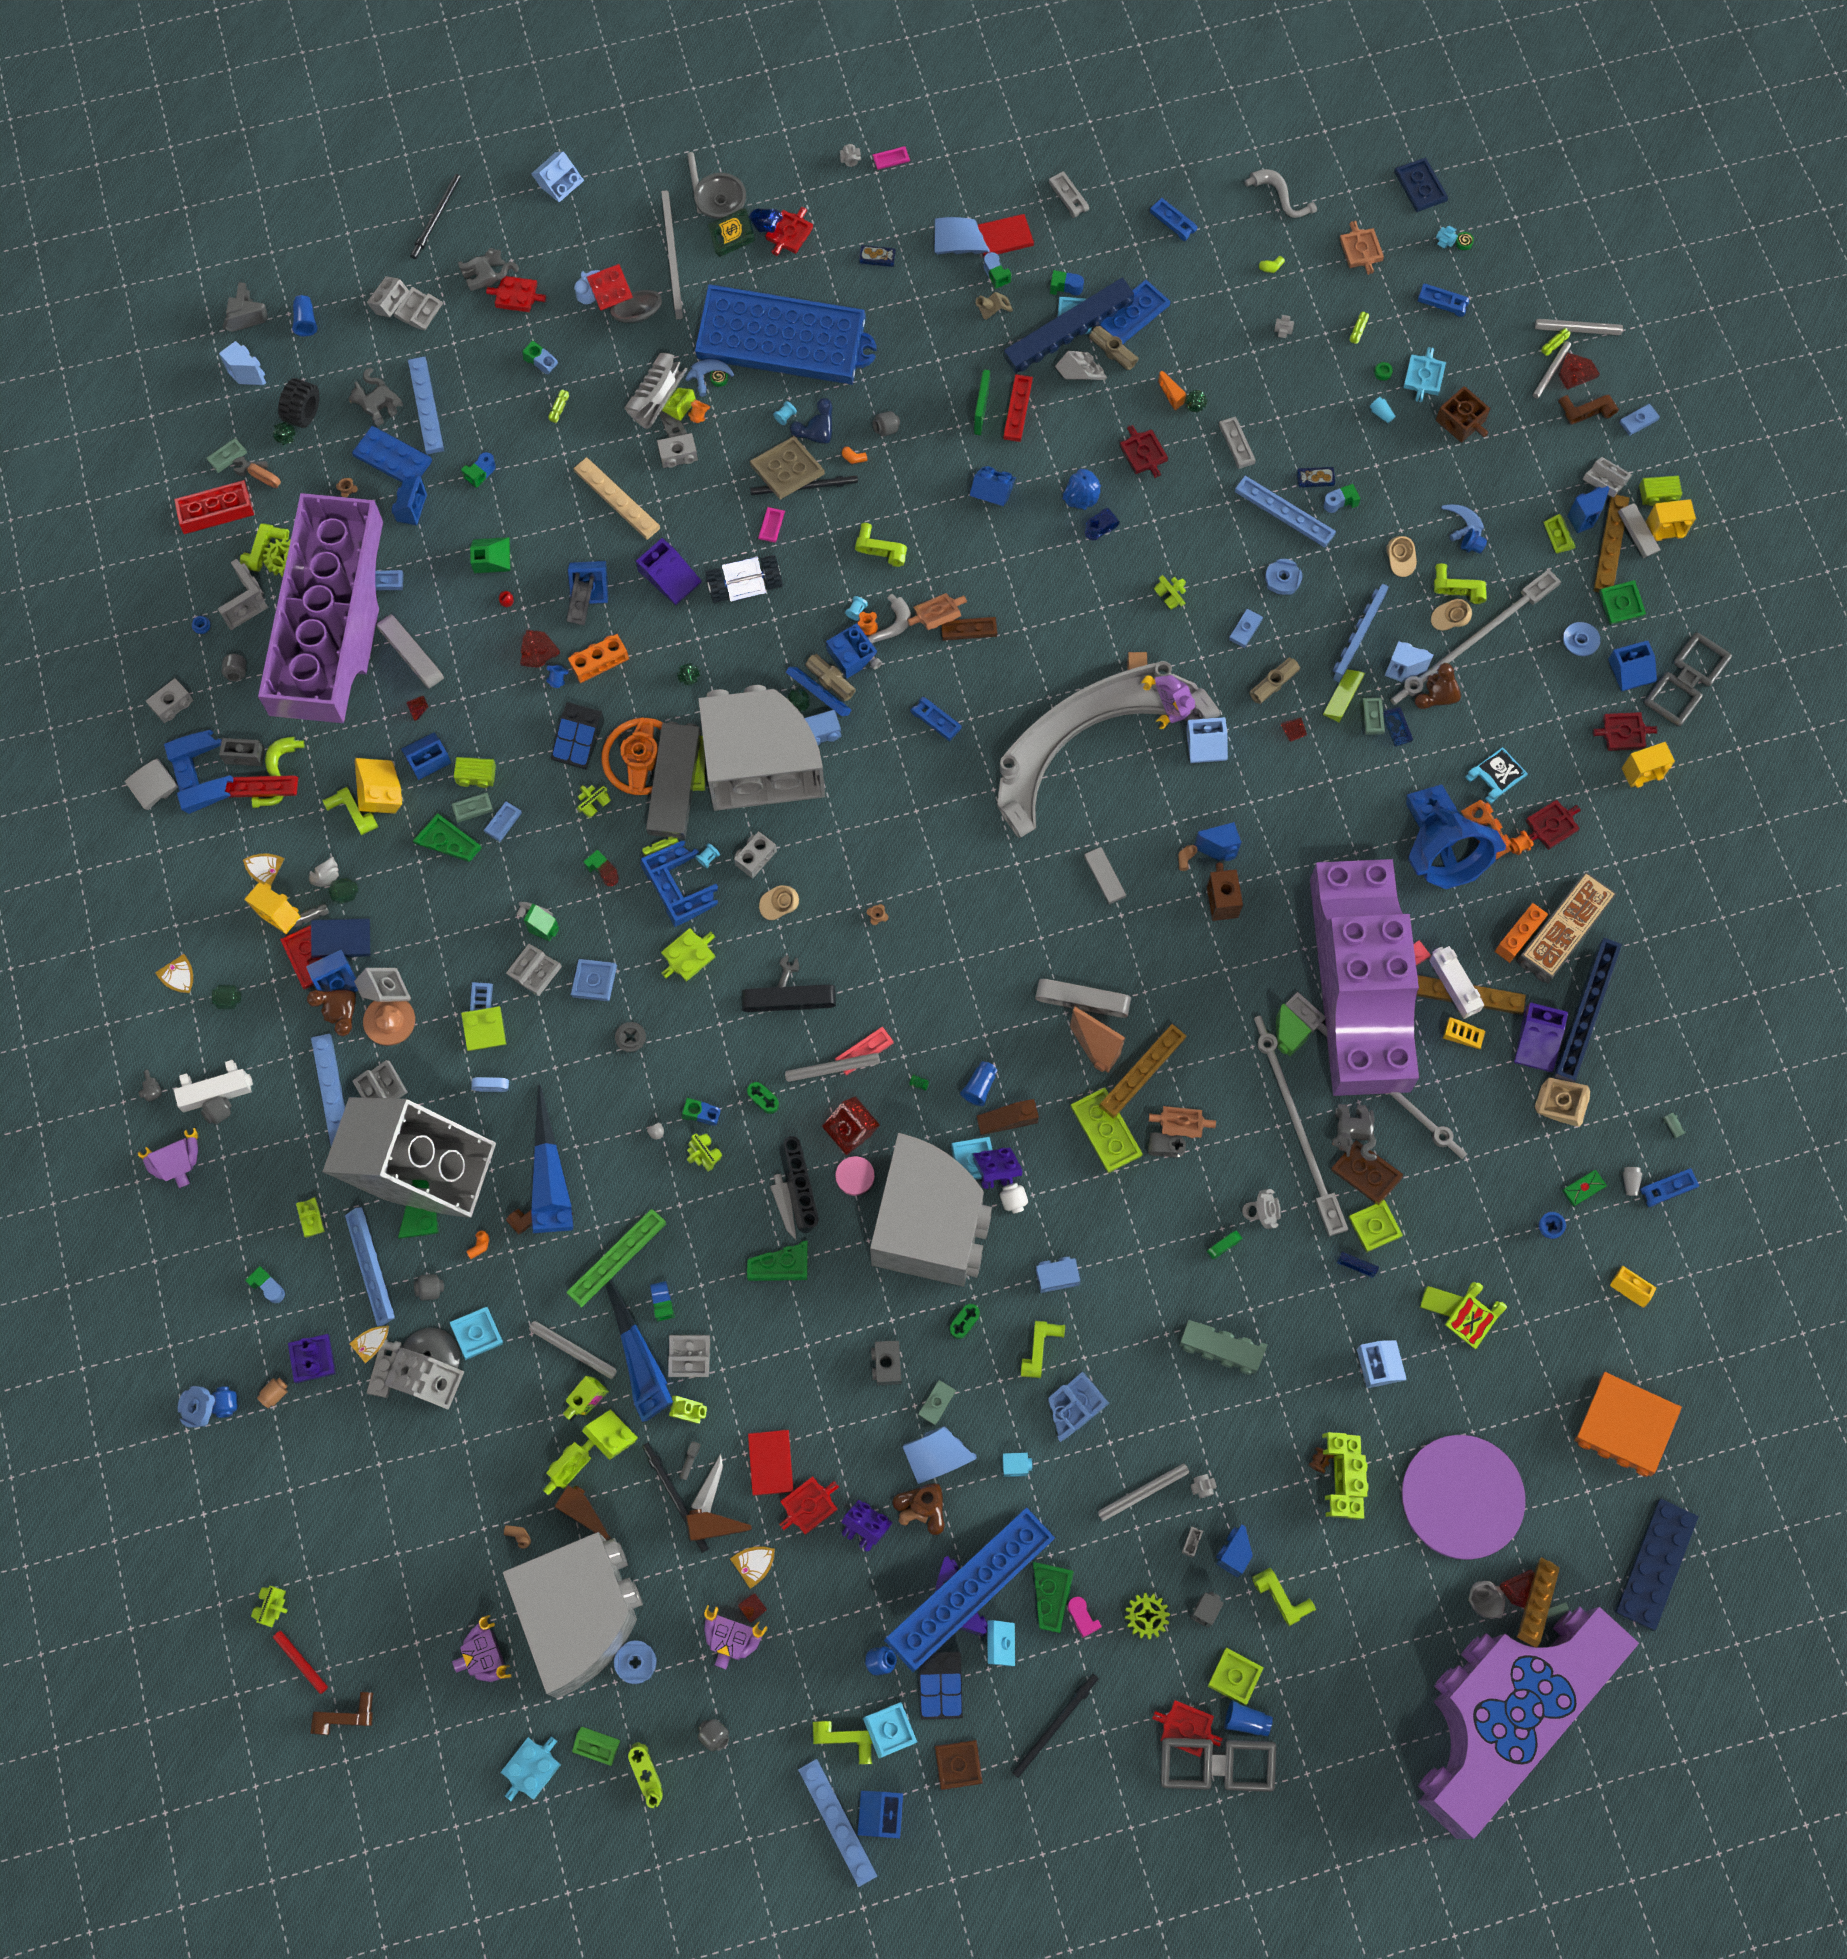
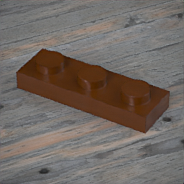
M996 617L953 620L941 625L943 641L997 637Z

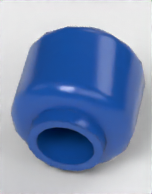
M219 1387L216 1392L211 1394L215 1397L212 1414H215L217 1418L233 1416V1413L237 1411L236 1392L229 1390V1387Z
M887 1646L870 1649L865 1658L868 1671L876 1676L891 1673L897 1662L895 1653Z

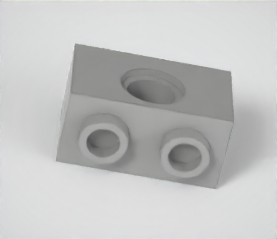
M692 433L657 440L663 468H672L676 465L690 464L698 461Z
M174 678L147 699L146 703L160 720L166 723L172 720L182 709H186L193 699Z

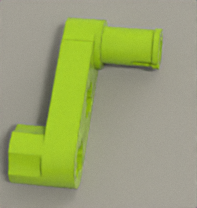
M261 523L251 554H241L240 564L244 563L248 570L260 572L264 561L263 554H266L265 548H268L270 539L285 538L287 541L289 530Z
M862 523L859 537L856 540L855 550L869 555L889 557L888 563L892 566H904L907 547L901 543L870 539L872 525Z
M1440 563L1435 566V593L1470 596V602L1473 604L1486 602V582L1481 580L1447 579V565Z
M348 787L338 790L337 794L322 800L327 811L342 803L346 804L361 835L378 828L371 812L362 816Z
M1035 1321L1032 1359H1022L1021 1377L1041 1378L1044 1337L1056 1336L1064 1338L1065 1325Z
M1271 1568L1252 1576L1253 1583L1260 1594L1269 1590L1288 1626L1297 1623L1301 1617L1316 1610L1310 1598L1295 1607L1291 1605Z
M832 1721L813 1722V1744L856 1743V1745H859V1764H872L871 1744L873 1743L868 1731L832 1732Z
M636 1742L629 1750L628 1759L642 1794L646 1798L647 1806L655 1808V1805L657 1807L662 1800V1785L649 1756L648 1747L645 1744ZM635 1750H639V1753L643 1752L641 1758H637L638 1755L634 1756ZM643 1770H647V1773L649 1771L652 1773L649 1780H645V1777L644 1779L641 1778ZM651 1795L652 1797H655L656 1800L650 1799Z

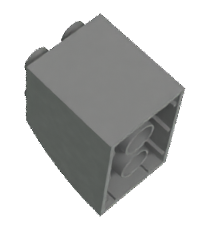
M752 685L745 688L744 693L729 694L728 691L719 689L708 692L707 697L699 698L707 776L714 811L825 797L823 766L815 736L798 709L775 689L766 690V687L762 685Z
M349 1097L323 1172L386 1201L419 1209L422 1208L430 1212L471 1218L496 1143L408 1099ZM427 1180L429 1182V1189L411 1186L412 1181Z
M898 1133L870 1247L872 1266L963 1287L965 1286L967 1276L978 1277L983 1245L975 1244V1238L986 1240L992 1207L982 1205L984 1194L982 1188L973 1176L949 1154L921 1139Z
M597 1532L503 1572L546 1694L555 1698L563 1697L575 1691L599 1674L625 1644L636 1624L637 1618L634 1608L643 1605L635 1582H632L630 1577L622 1580L619 1569L628 1566L620 1543H617L615 1538L607 1541Z

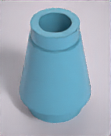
M1381 397L1377 398L1370 405L1371 412L1386 421L1387 424L1396 417L1386 400Z

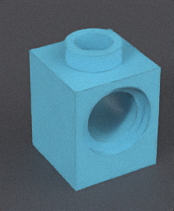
M1028 1453L1003 1454V1477L1028 1476V1471H1032V1458H1028Z

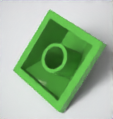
M1283 1003L1276 1016L1277 1047L1283 1054L1291 1057L1307 1041L1312 1030Z

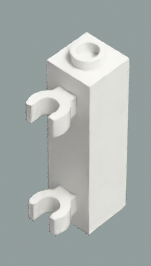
M1450 946L1434 950L1429 961L1463 1019L1480 1012L1484 1007V1003L1480 998L1478 990L1474 988L1457 960L1454 950Z
M230 1060L225 1062L228 1073L193 1084L191 1077H188L187 1073L180 1075L182 1087L174 1089L177 1106L184 1113L202 1107L203 1103L216 1096H220L222 1099L224 1097L230 1099L252 1092L250 1086L253 1085L250 1074H247L243 1069L238 1070L236 1063Z

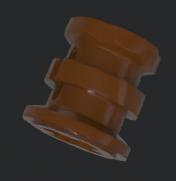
M1316 1447L1317 1453L1313 1454V1461L1309 1462L1308 1466L1325 1474V1467L1329 1466V1459H1333L1334 1455H1323L1324 1449Z

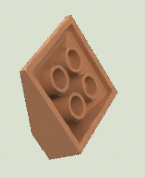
M1074 1007L1070 1023L1072 1032L1090 1061L1094 1064V1067L1101 1072L1106 1071L1109 1073L1121 1055L1125 1037L1079 1008Z

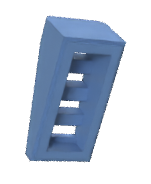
M472 982L470 1011L484 1009L475 1008L476 1004L486 1005V1008H491L493 984ZM477 989L487 990V993H477ZM476 997H486V1001H478Z

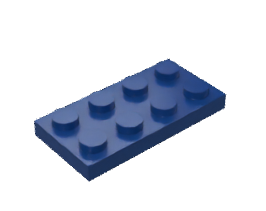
M1147 280L1132 290L1134 301L1128 308L1120 309L1115 316L1107 317L1098 325L1112 336L1119 337L1122 340V345L1170 306L1171 301Z
M371 426L352 452L353 456L402 483L412 477L422 476L432 462L430 456L374 426Z

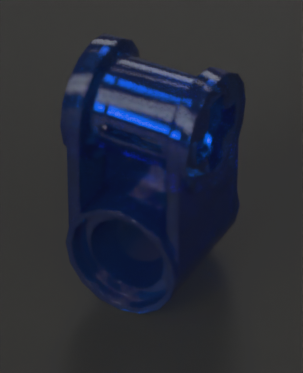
M758 208L750 213L749 219L758 232L774 233L776 225L782 221L783 216L776 209Z
M1105 508L1087 521L1085 536L1089 540H1097L1106 533L1113 531L1120 521L1109 508Z

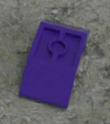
M948 1556L944 1557L935 1591L959 1571L955 1560H950ZM976 1613L959 1630L983 1637L987 1634L988 1624L983 1615L979 1617L978 1613Z

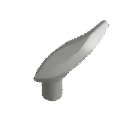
M519 902L521 907L516 915L523 918L532 904ZM538 906L539 908L547 912L549 915L553 916L552 912Z

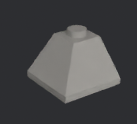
M365 968L354 981L363 998L378 1002L411 1000L397 968Z

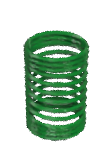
M912 1075L909 1086L913 1085L914 1087L915 1085L916 1087L917 1085L918 1089L922 1087L926 1091L929 1080H923V1078Z

